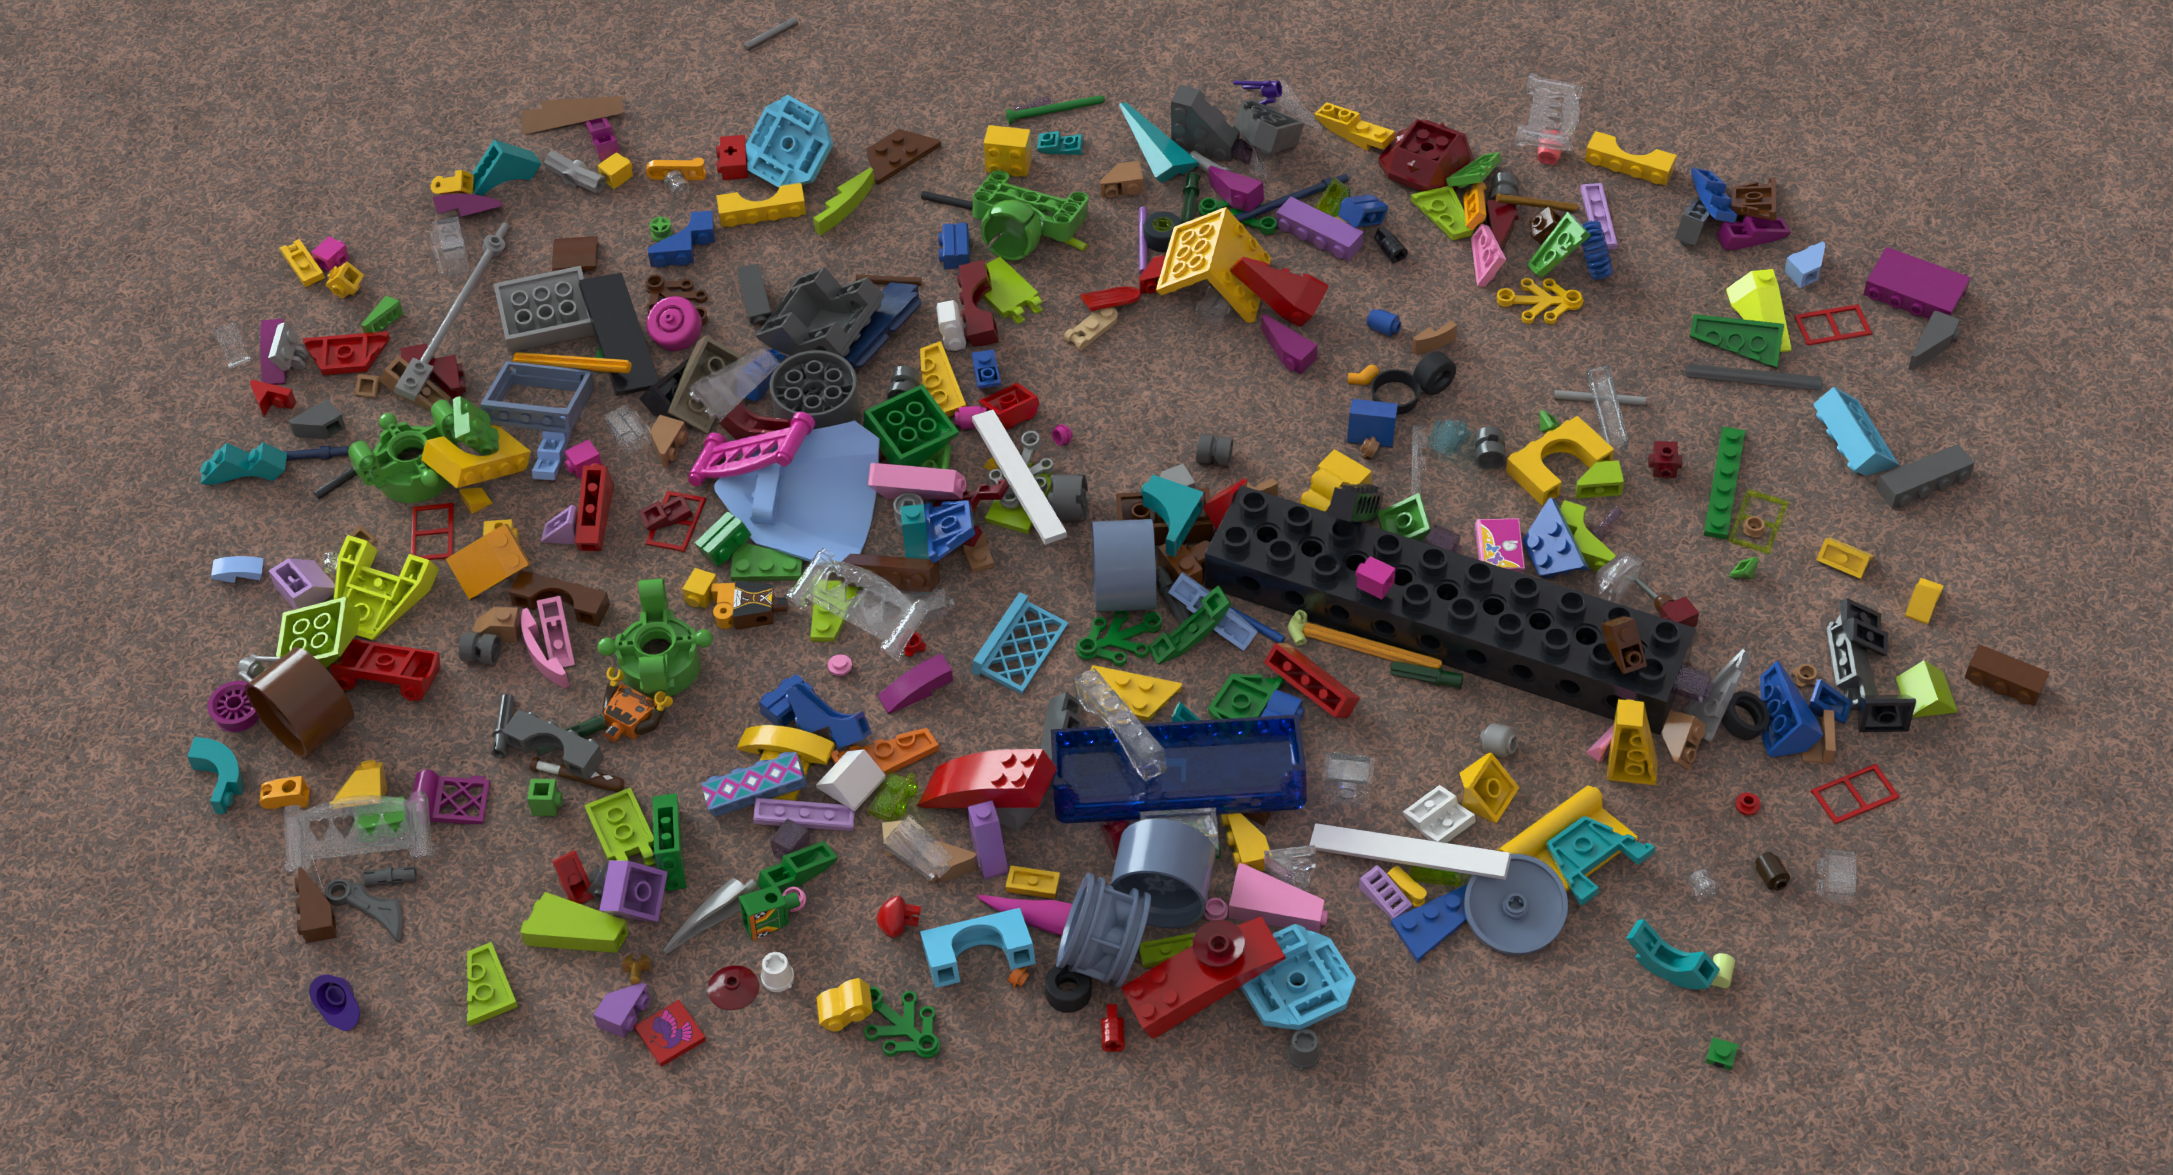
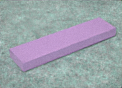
M1602 183L1581 185L1580 190L1588 221L1598 220L1602 225L1608 249H1617L1618 244Z
M756 798L753 824L853 831L855 811L841 804Z

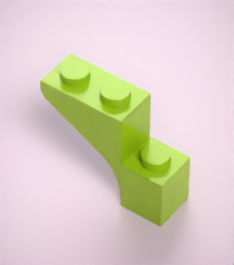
M1564 500L1560 508L1588 567L1596 573L1612 575L1616 556L1585 527L1584 521L1587 507Z

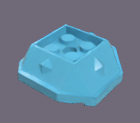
M789 95L766 106L746 143L748 171L778 188L783 185L796 183L805 185L814 182L834 145L824 114Z
M1293 924L1273 933L1286 959L1240 986L1264 1026L1301 1030L1345 1010L1356 984V977L1330 938L1305 930V927L1298 924ZM1294 983H1299V984H1302V985H1300V986H1295V985H1293V984H1294Z

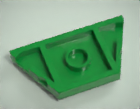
M1231 673L1208 707V714L1238 749H1241L1257 725L1273 692L1280 690L1285 679L1280 675H1277V678H1262V674L1244 675Z

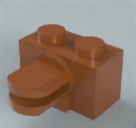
M1203 541L1188 549L1182 544L1175 557L1166 554V544L1158 547V564L1160 567H1166L1173 582H1176L1181 573L1184 572L1197 583L1203 585L1202 567L1205 566V552L1211 542Z

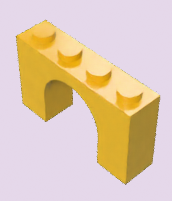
M1579 416L1565 421L1560 427L1553 431H1548L1540 439L1530 442L1525 448L1512 453L1507 458L1506 472L1542 506L1546 504L1549 498L1552 497L1554 499L1560 495L1562 483L1543 464L1542 460L1546 456L1558 452L1569 453L1579 458L1588 468H1591L1596 462L1613 461L1614 448Z
M490 425L498 430L499 450L486 456L469 454L442 436L426 440L421 460L454 487L460 488L524 471L527 469L531 451L500 426Z

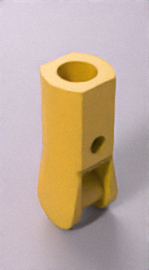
M1395 866L1387 873L1413 904V907L1417 908L1425 904L1426 890L1416 883L1402 868Z

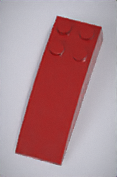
M1043 749L994 750L962 756L936 767L917 806L921 808H968L969 806L993 801L995 808H1038L1057 767Z
M1262 916L1237 925L1244 935L1245 948L1241 957L1233 964L1220 968L1207 966L1197 959L1193 946L1121 987L1142 1028L1151 1039L1162 1035L1286 959ZM1217 946L1215 949H1216V950H1220V949H1223L1224 947H1223V946Z

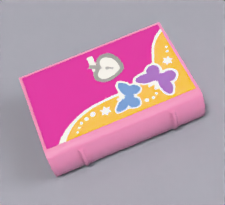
M1519 518L1478 519L1475 523L1478 560L1523 574L1525 566Z

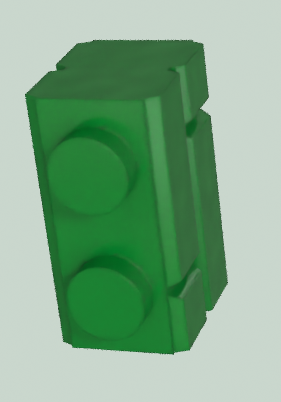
M727 511L695 542V545L705 558L719 567L741 545L745 544L752 534L740 519Z

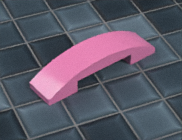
M527 608L523 609L521 627L525 644L533 663L546 678L563 688L569 687L566 672L557 657L547 661L535 641L536 638L540 637L537 624Z

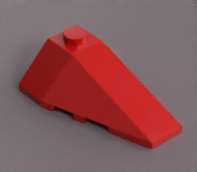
M1243 256L1230 268V272L1275 312L1297 326H1303L1313 317L1329 286L1309 274L1296 275L1289 273L1290 269L1282 268V270L1271 268L1268 263Z

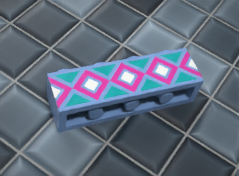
M785 752L780 754L778 758L769 761L761 760L756 762L754 766L737 768L731 771L730 774L713 776L706 782L701 783L708 810L713 817L754 805L756 798L772 799L808 787L801 760L796 752Z

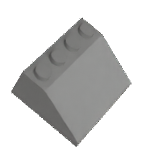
M581 266L494 283L509 353L595 335L578 284L579 280L584 279Z

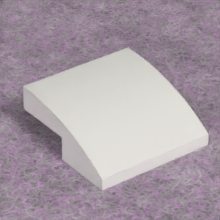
M1440 785L1403 811L1405 818L1429 841L1448 843L1476 822L1475 814L1458 804L1457 797Z

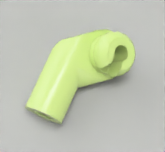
M1303 610L1296 611L1288 625V631L1296 646L1306 644L1307 642L1303 634V628L1307 623V613Z

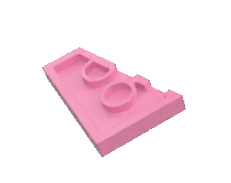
M1481 224L1471 237L1477 286L1486 287L1490 280L1494 279L1506 258L1490 227Z

